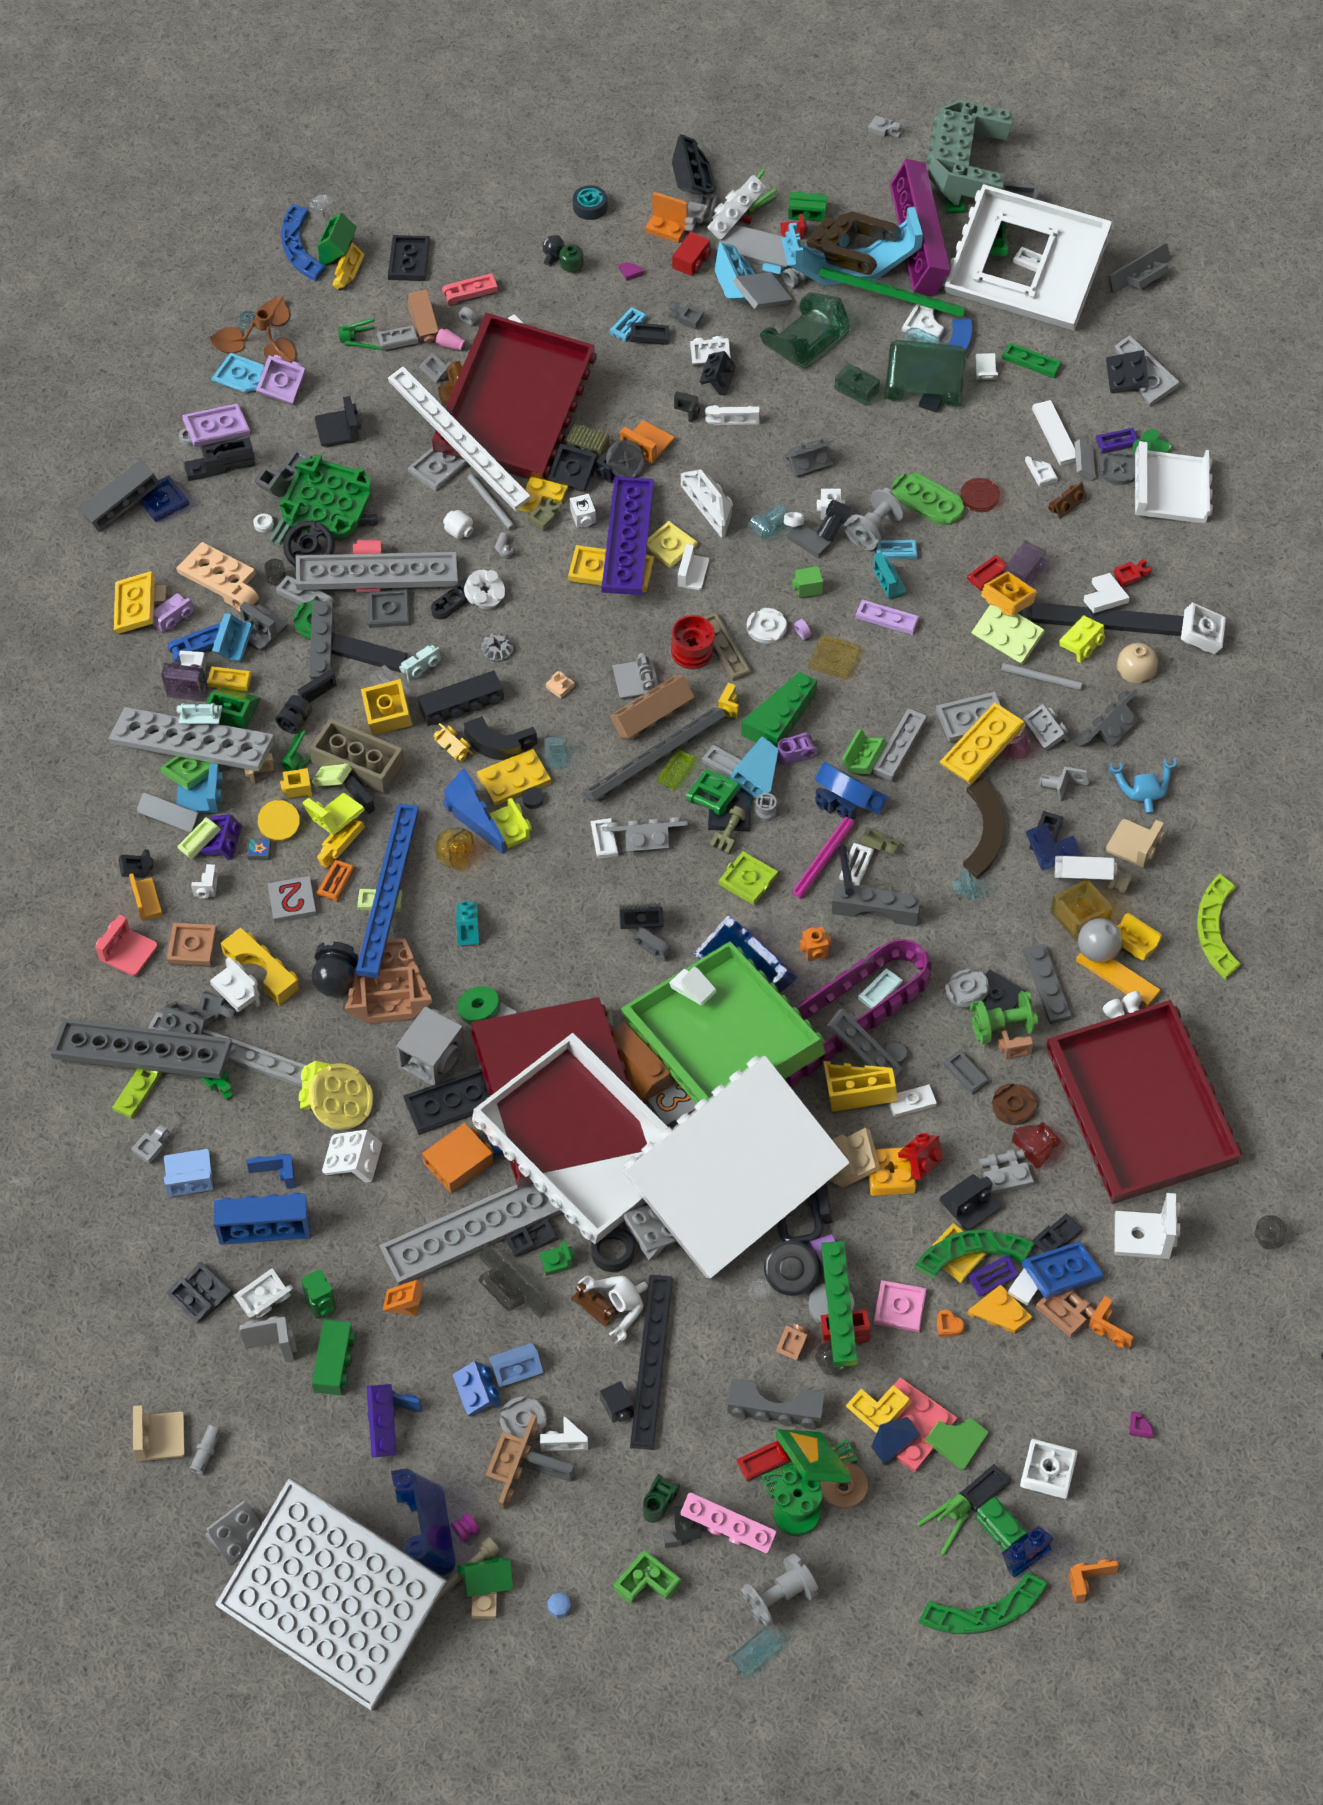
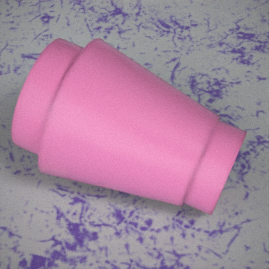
M441 328L436 337V343L441 347L461 351L465 344V340L447 328L445 330Z

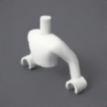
M585 1276L578 1281V1284L584 1283L586 1285L584 1293L591 1289L615 1286L609 1292L611 1302L619 1312L631 1310L619 1327L609 1333L610 1336L612 1334L617 1336L618 1341L615 1342L617 1345L626 1338V1330L641 1313L644 1305L639 1294L646 1291L648 1285L642 1282L634 1286L626 1276H616L602 1280H594L591 1276Z

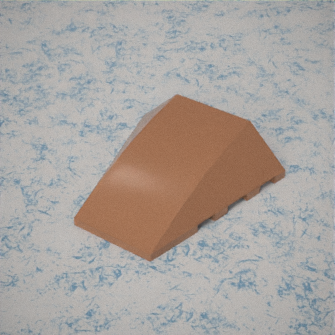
M405 938L387 940L378 978L357 976L356 972H354L355 979L349 990V999L345 1005V1012L368 1024L413 1019L424 1007H428L432 1003V998L427 991L424 980H422L418 966L415 964L414 957Z

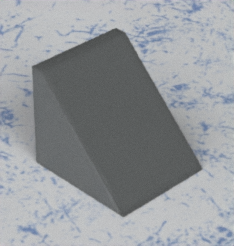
M663 1529L665 1548L682 1546L681 1540H677L673 1534Z

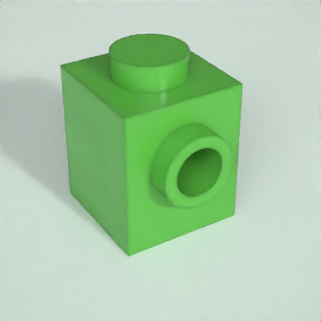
M819 566L795 570L792 587L794 591L797 590L799 598L822 594L823 580Z

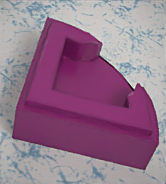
M633 263L619 264V270L626 281L643 276V269Z
M1135 1411L1131 1412L1129 1435L1152 1439V1426L1142 1414Z

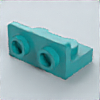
M881 552L874 554L873 571L887 598L890 599L906 594V588L893 563L885 559Z

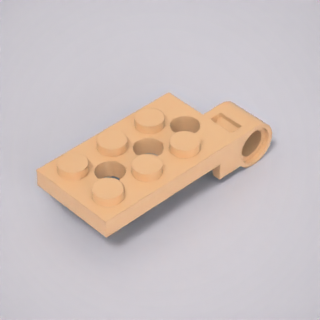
M203 542L176 568L179 574L223 597L224 602L233 606L238 611H240L239 606L244 602L252 606L259 600L256 591L246 585L256 575L255 570ZM205 563H208V564H209L208 566H202V567H201V565H203V564H205ZM219 571H224L223 574L215 575ZM234 579H239L236 583H230Z

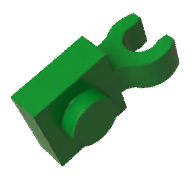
M225 1070L221 1079L199 1077L211 1092L217 1088L225 1100L234 1096L230 1091L232 1087L227 1083L230 1079Z

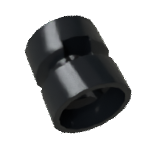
M292 695L285 703L284 708L276 716L275 721L282 730L291 734H297L304 721L307 720L313 711L312 706L304 698Z

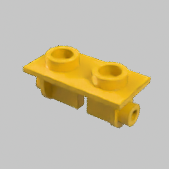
M439 723L442 729L434 733L435 741L445 750L451 744L452 746L447 752L456 761L463 762L468 752L471 755L474 754L469 750L471 745L463 738L458 740L455 737L458 733L449 725L445 728Z

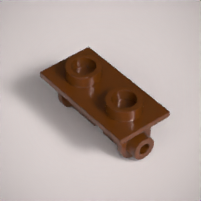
M1080 482L1078 485H1071L1069 489L1061 494L1062 498L1057 497L1054 501H1051L1048 506L1049 511L1057 512L1058 518L1061 519L1085 500L1086 494L1083 482Z
M578 1284L575 1288L577 1292L571 1297V1300L605 1327L619 1311L595 1289L584 1293L586 1285Z

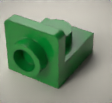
M565 1240L561 1241V1247L539 1253L546 1276L572 1269V1260H575L572 1246L567 1247Z

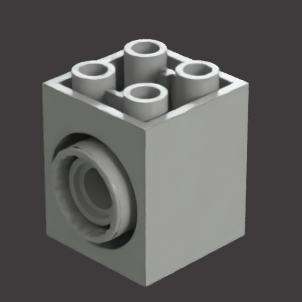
M424 1007L396 1045L399 1068L431 1085L438 1084L442 1077L454 1066L458 1055L464 1048L461 1024L454 1019L444 1017L438 1010Z

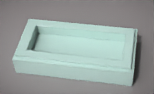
M886 968L858 996V1000L869 1008H873L894 993L903 984V980Z

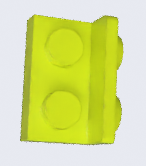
M512 798L507 799L508 806L489 813V818L494 819L505 840L507 849L529 840L530 831L532 830L528 819L524 820L522 816L523 812L518 803L515 804Z

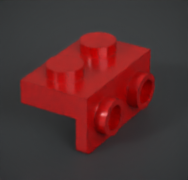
M929 1133L917 1134L911 1142L898 1152V1158L909 1159L913 1179L921 1180L943 1160V1151L938 1135H929Z

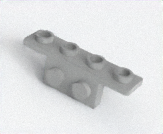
M682 817L669 818L670 822H661V818L649 819V823L641 824V820L628 821V825H620V822H608L606 827H602V831L625 830L626 851L669 848L668 827L688 825V821H682Z

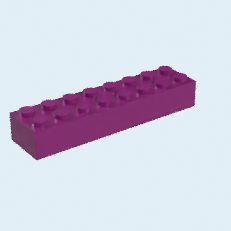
M905 158L889 184L898 225L905 222L907 208L915 207L923 234L922 248L906 258L913 292L934 296L937 290L941 288L945 278L949 276L951 268L948 263L926 164Z

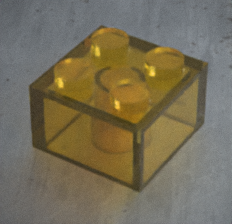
M1087 879L1054 895L1050 912L1071 937L1077 941L1084 924L1095 918L1111 920L1113 907Z

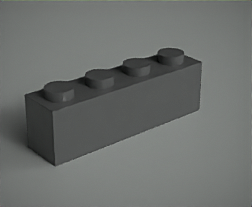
M140 459L123 474L116 477L109 485L101 489L94 497L86 501L79 509L88 522L100 532L160 483L154 473Z

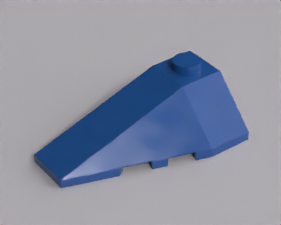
M462 769L445 788L443 804L447 811L451 810L458 820L503 854L506 852L505 840L494 819H488L487 806L484 801L480 802L476 793L478 789L466 769Z

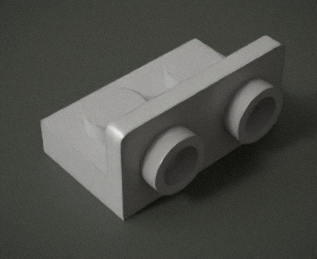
M1042 704L1023 719L1044 749L1048 751L1063 739L1068 742L1070 739L1066 734L1069 731L1062 722L1058 724L1055 720L1058 718L1052 708L1047 709Z

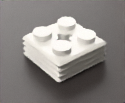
M1192 602L1184 611L1181 639L1187 644L1201 648L1203 651L1216 654L1218 650L1223 648L1226 617Z
M1032 1439L1020 1486L1066 1499L1078 1451ZM1047 1466L1052 1467L1051 1472L1046 1471Z

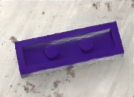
M392 1384L366 1386L372 1458L396 1456Z

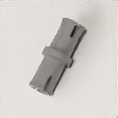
M211 1425L207 1426L201 1444L197 1445V1453L189 1467V1470H192V1472L200 1475L204 1474L210 1456H213L215 1453L214 1447L222 1433L219 1428Z

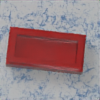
M995 555L968 574L967 580L981 591L986 583L1009 571L1010 566Z
M777 1440L736 1459V1462L748 1482L789 1463V1458Z

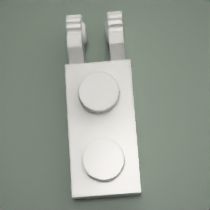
M717 405L705 408V414L707 415L705 421L708 424H760L759 407L719 408Z

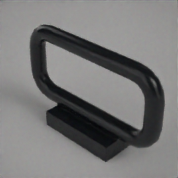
M827 1182L810 1195L814 1231L807 1235L792 1237L788 1234L786 1217H784L777 1223L779 1236L782 1241L796 1240L808 1244L810 1241L821 1237L823 1223H833Z

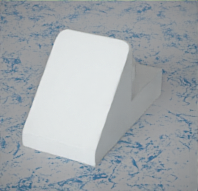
M693 967L690 971L683 969L669 982L673 990L701 1006L717 992L714 986L696 967Z
M564 1417V1433L559 1434L556 1431H549L545 1434H540L541 1452L588 1450V1437Z

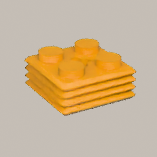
M1007 571L986 583L981 596L986 599L988 604L1002 610L1004 615L1013 616L1033 604V600H1035L1038 592Z
M904 1147L875 1149L880 1170L868 1175L870 1194L872 1196L915 1193L916 1180L912 1176L909 1159L898 1158V1152ZM888 1169H893L894 1173H890Z

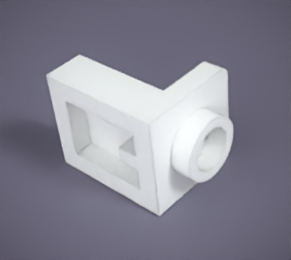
M206 865V872L202 873V882H192L191 888L194 896L202 899L215 897L218 880L215 865Z

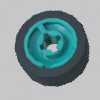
M587 185L575 191L573 194V211L579 218L595 220L605 215L608 203L607 194L602 188Z

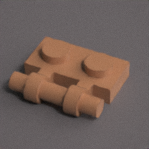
M1076 1290L1049 1299L1043 1297L1036 1304V1309L1070 1338L1086 1323V1318L1081 1314L1085 1313L1091 1318L1095 1312V1309L1091 1307V1303L1087 1299L1083 1300L1075 1293ZM1066 1300H1070L1077 1307L1073 1308Z

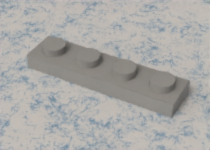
M909 708L907 709L873 768V774L889 781L893 780L927 719L926 715Z

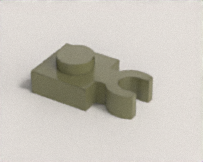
M549 498L546 501L545 507L539 505L528 516V522L544 531L556 519L555 514L560 512L561 503L559 502L556 506H552L553 498Z
M867 827L861 839V843L867 847L878 850L882 848L890 854H895L900 844L899 841L888 839L886 834Z

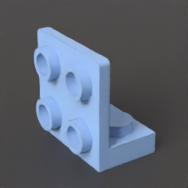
M208 1149L164 1156L166 1172L164 1182L168 1197L213 1190Z

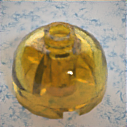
M450 827L443 830L434 844L437 860L445 867L456 870L464 869L470 861L466 860L470 852L474 853L473 834L459 827Z

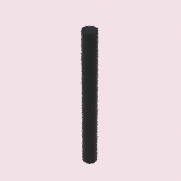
M841 845L839 853L845 893L851 896L854 894L848 850L847 846Z

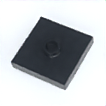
M989 969L985 976L988 979L990 989L988 995L982 1000L986 1010L998 1007L1002 1011L1015 1009L1019 1004V992H1026V990Z

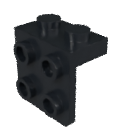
M351 396L343 397V411L315 416L321 446L359 440L358 430L361 429L360 418L355 417V415H358L356 403L352 404Z

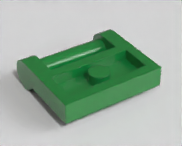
M705 769L687 793L686 800L693 804L698 803L713 810L715 814L722 816L726 812L728 804L741 787L738 782ZM702 791L720 800L716 803L700 796L699 793Z

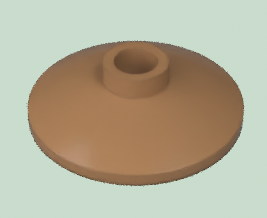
M842 1462L851 1474L850 1482L820 1481L823 1497L830 1504L839 1508H850L856 1506L864 1499L868 1489V1481L865 1473L858 1466L849 1462ZM841 1485H846L848 1487V1490L841 1491L839 1487Z

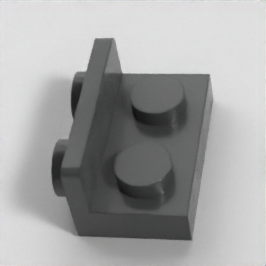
M175 1001L164 1007L160 1026L173 1032L202 1035L203 1028L213 1023L214 1015Z

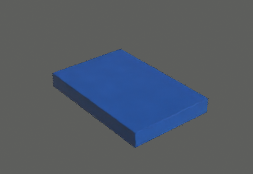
M1081 1241L1024 1259L1022 1263L1045 1299L1102 1281L1104 1278V1274Z

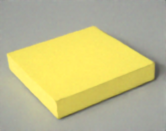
M668 521L648 538L647 552L669 568H672L682 559L686 544L694 545L695 548L698 546V542Z

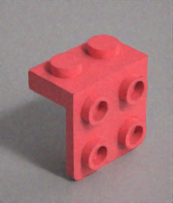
M119 915L115 921L109 924L104 936L98 939L95 948L100 961L126 974L137 976L157 949V943L130 930L127 918Z

